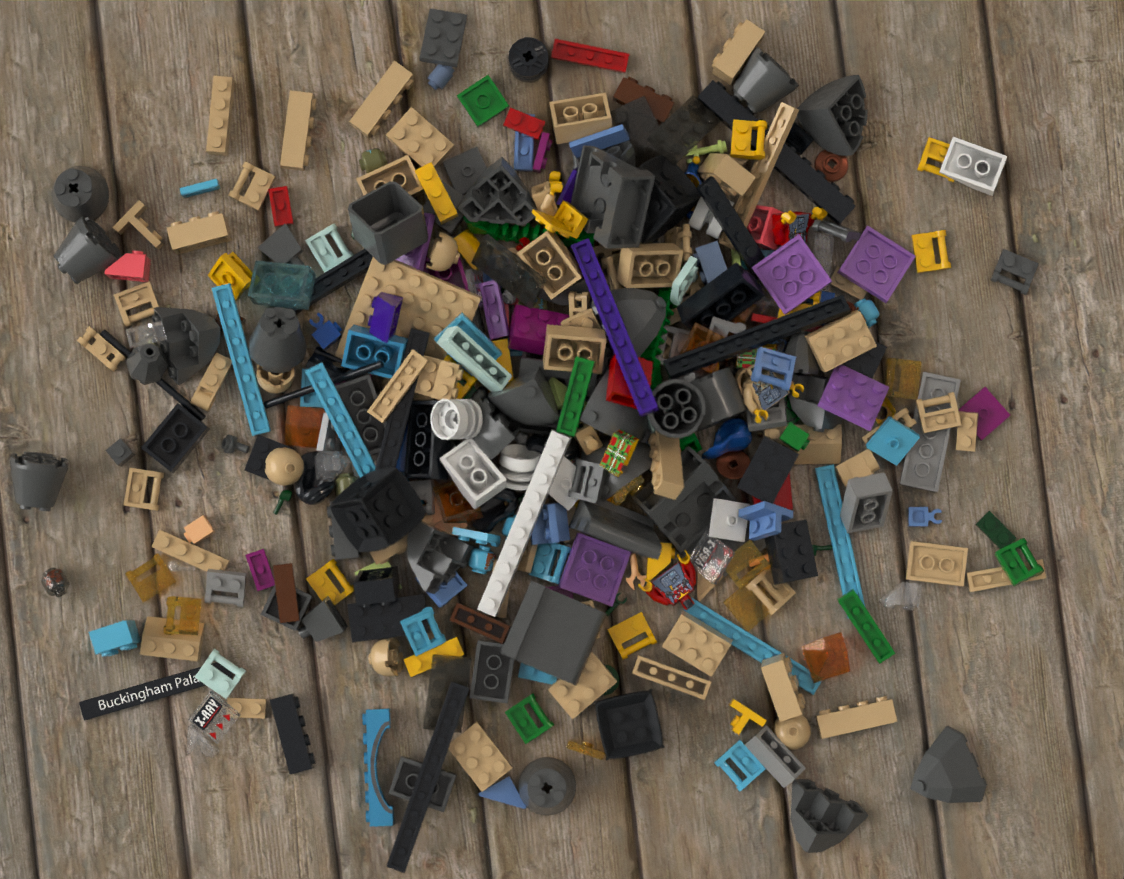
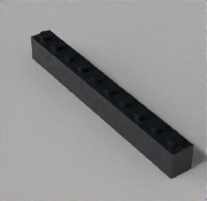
M712 80L697 97V101L731 131L733 119L759 121L753 116L755 113L747 106L744 108L740 104V99L734 94H728L725 91L726 87L719 81L716 83ZM767 124V129L765 130V137H766V135H767V133H768V131H769V129H768L769 125H768V124ZM752 130L750 148L755 151L757 130ZM784 143L774 169L817 207L823 208L827 212V216L840 225L856 207L853 204L854 200L850 196H844L840 193V188L833 182L829 183L825 179L826 176L818 169L814 170L811 167L812 163L807 158H801L797 155L798 151L789 144L787 146Z

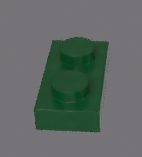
M990 511L975 524L999 549L1010 545L1016 539Z

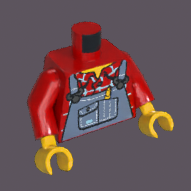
M814 207L812 214L791 210L772 214L774 243L784 245L798 234L806 243L808 231L816 218L824 219L827 216V212L823 208Z
M684 550L686 556L680 558L679 554H677L679 559L677 564L652 582L644 578L647 582L646 586L642 587L638 584V587L657 603L665 606L670 604L675 606L680 602L684 609L688 610L695 604L689 594L695 591L696 570L690 560V555Z

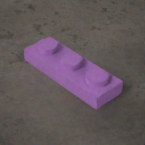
M499 280L479 283L490 340L509 336V327Z

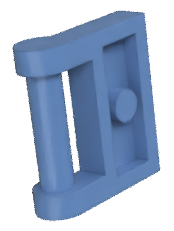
M759 347L751 381H761L788 391L792 382L796 357ZM765 369L784 375V380L761 374V371Z

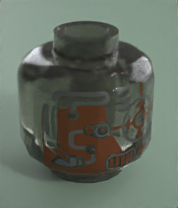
M55 567L45 571L41 579V583L49 596L61 597L65 595L70 585L63 570L56 569Z

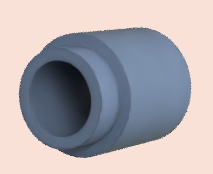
M438 64L427 77L429 80L428 84L435 90L438 88L442 90L453 77L455 70L451 66Z

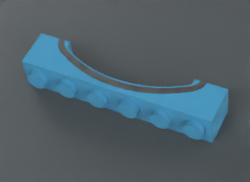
M367 709L366 714L362 715L363 725H366V733H363V744L367 745V752H364V764H368V772L364 773L365 783H368V791H365V802L369 803V811H366V822H370V827L393 826L394 805H389L386 801L377 775L379 745L386 729L391 728L390 709Z

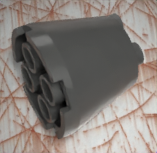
M759 46L752 51L732 90L741 101L744 99L747 101L746 104L755 114L758 111L761 113L792 93L799 86L767 53L763 54Z
M87 166L70 167L63 171L53 184L52 201L54 207L62 217L74 223L82 216L84 218L88 216L95 220L104 213L108 206V184L104 177L93 168ZM73 186L79 190L77 193L71 189Z
M82 216L74 224L53 256L59 262L57 265L59 270L64 274L68 273L71 279L78 284L110 267L122 257V254L115 243L112 244L109 237L105 234L106 231L88 216L86 218Z
M283 307L267 308L249 339L251 359L265 371L285 373L291 371V368L297 366L300 362H303L306 355V340L295 311Z
M682 379L667 380L654 388L652 393L659 410L647 414L653 428L660 434L671 438H682L694 433L700 426L706 412L705 400L700 390Z
M24 452L22 456H17L16 453L11 454L10 469L15 502L20 504L19 508L30 510L31 507H36L41 511H51V507L55 505L68 471L69 460L66 458L58 460L52 454Z
M542 757L530 762L524 768L519 778L518 790L521 800L528 809L540 815H555L564 811L573 801L576 793V779L570 767L563 761L553 757ZM545 782H548V785L553 787L550 789L549 794L541 790Z

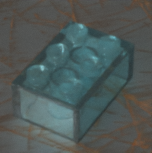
M255 261L248 297L255 305L309 310L316 274L307 265Z

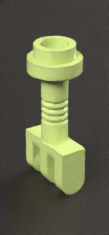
M717 140L718 144L698 148L697 142L685 144L684 149L692 148V151L685 152L686 157H700V155L714 152L724 154V152H728L726 141ZM693 158L687 159V164L692 163Z

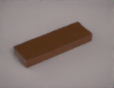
M293 563L273 565L280 623L300 621Z

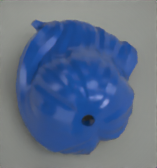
M739 418L724 422L716 432L714 446L704 452L702 458L714 459L726 452L741 451L747 448L752 441V432H749L748 424Z

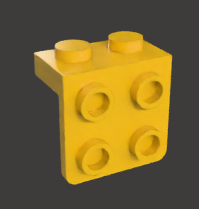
M564 200L554 217L535 209L531 212L536 216V221L546 225L545 229L552 233L557 231L565 238L571 236L578 239L588 221L586 216Z

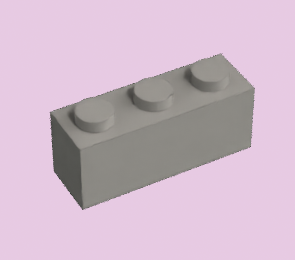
M767 725L745 744L783 788L794 781L806 769Z

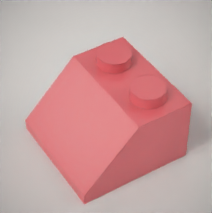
M756 206L747 230L759 248L777 250L778 245L774 243L772 233V214L784 212L773 207Z
M132 251V254H124L105 270V275L110 279L149 282L151 260L142 251Z

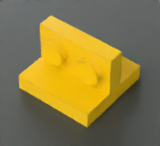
M234 252L229 255L227 253L221 255L208 274V277L217 286L231 283L235 301L239 299L245 290L259 280Z
M733 698L728 704L741 713L740 716L735 715L730 723L732 725L731 730L738 735L749 719L761 727L767 721Z

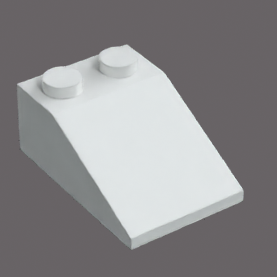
M953 137L939 173L974 190L993 196L1007 156Z
M466 439L440 458L454 483L474 510L505 489L506 478L473 439Z

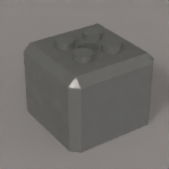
M388 182L350 203L348 206L354 239L380 264L387 265L428 241L429 236L423 206L397 182Z

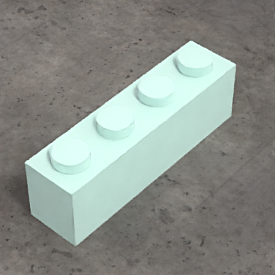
M458 326L447 328L437 341L438 345L490 392L502 391L512 377L506 369Z

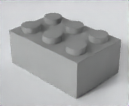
M885 473L848 479L840 517L847 533L884 526L893 492Z

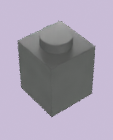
M121 438L106 449V452L118 466L124 465L136 455L125 440Z

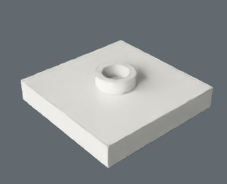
M564 456L549 495L569 511L578 500L568 497V493L572 489L576 466ZM583 472L582 479H581V484H580V488H579V493H581V489H582V484H583L584 475H585L584 472Z
M714 498L709 537L745 542L747 520L738 517L739 509L748 507L750 504Z

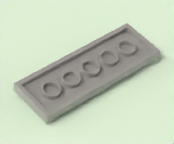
M922 372L917 400L946 396L948 393L954 392L957 401L961 380ZM945 403L924 409L925 413L951 407L950 403ZM915 406L913 418L917 424L911 430L918 433L920 438L905 455L899 485L937 493L951 428L923 434L917 406Z

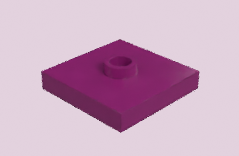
M986 387L981 389L958 409V411L978 413L977 437L981 441L1010 416Z

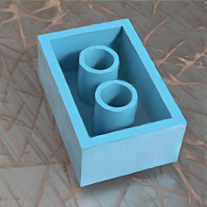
M124 620L89 632L95 654H101L102 657L119 654L118 650L128 651L137 648V644L141 643L135 620Z

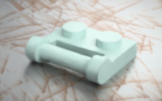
M336 224L328 226L305 240L324 273L354 255L352 251L348 250L339 235ZM328 234L332 236L343 256L339 258L336 256L325 236Z
M690 256L672 284L670 301L674 305L679 306L683 301L682 297L692 282H695L698 278V267H696L698 259Z
M214 649L195 678L227 699L246 670L242 667H237L221 656L218 650ZM215 660L234 673L235 677L231 679L211 664Z

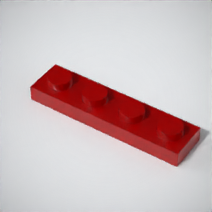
M555 39L551 58L626 73L629 54Z

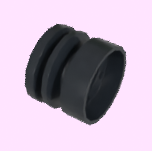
M525 37L517 40L510 48L508 57L509 67L516 79L532 83L540 80L548 70L549 59L547 49L541 41ZM528 54L531 55L532 59H530L529 62H526L525 57H527Z

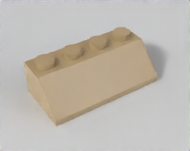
M838 424L833 429H825L824 432L814 431L811 426L796 425L809 434L807 439L810 442L805 450L800 449L797 452L799 456L794 465L841 463L842 424ZM787 426L763 430V437L766 435L792 449L779 440Z

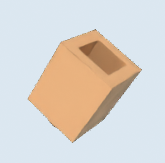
M202 515L185 526L186 532L183 534L189 543L198 544L215 533V530L206 516Z

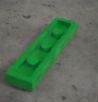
M576 356L556 432L576 436L596 361Z
M854 589L837 599L879 664L895 654Z

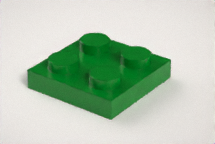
M489 75L457 95V98L478 128L509 108L508 103Z

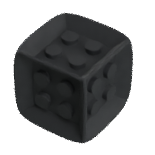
M665 155L654 157L644 162L638 168L640 170H648L655 175L640 240L641 243L645 244L660 238L677 225L691 211L701 197L693 182L674 161Z
M394 467L375 470L360 477L341 492L330 505L332 514L347 539L359 552L365 553L383 550L395 544L415 528L426 515L422 502L403 473Z
M652 689L593 702L596 705V716L607 761L609 759L625 758L665 748Z

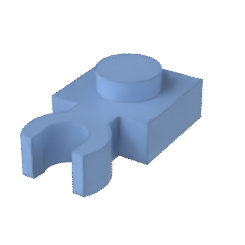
M908 507V527L928 526V521L940 524L942 520H936L934 514L942 513V510L935 509L932 512H928V507Z

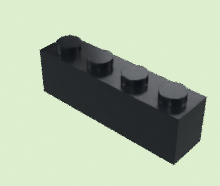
M293 693L271 699L270 703L289 774L313 769V764H316L313 752L310 753L308 748L311 742L309 735L304 733L303 727L306 724L304 716H300L298 708H301L298 696L295 697Z

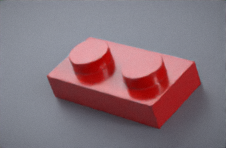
M510 108L503 126L539 140L546 122Z
M288 187L268 189L274 226L280 227L284 224H294Z

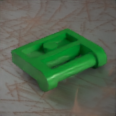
M1025 538L995 552L996 558L1014 587L1044 572L1043 567L1038 565L1029 550ZM1017 549H1020L1022 551L1023 555L1025 556L1026 560L1032 568L1031 570L1028 571L1019 554L1017 553Z
M534 693L505 711V714L525 744L554 726L552 720L549 721L535 698L537 697ZM526 704H530L543 724L542 727H537L524 707Z

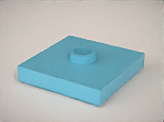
M888 416L867 442L866 447L897 466L918 441L920 435Z

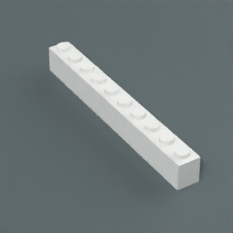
M556 430L551 431L477 608L478 610L494 617L498 615L569 446L571 436L556 432Z

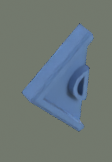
M510 776L478 793L479 796L523 809L527 808L521 800L520 794Z

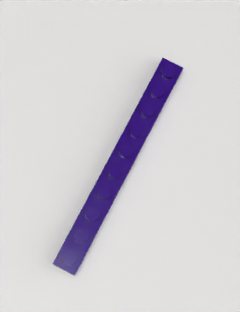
M589 238L571 245L640 416L642 417L659 410Z

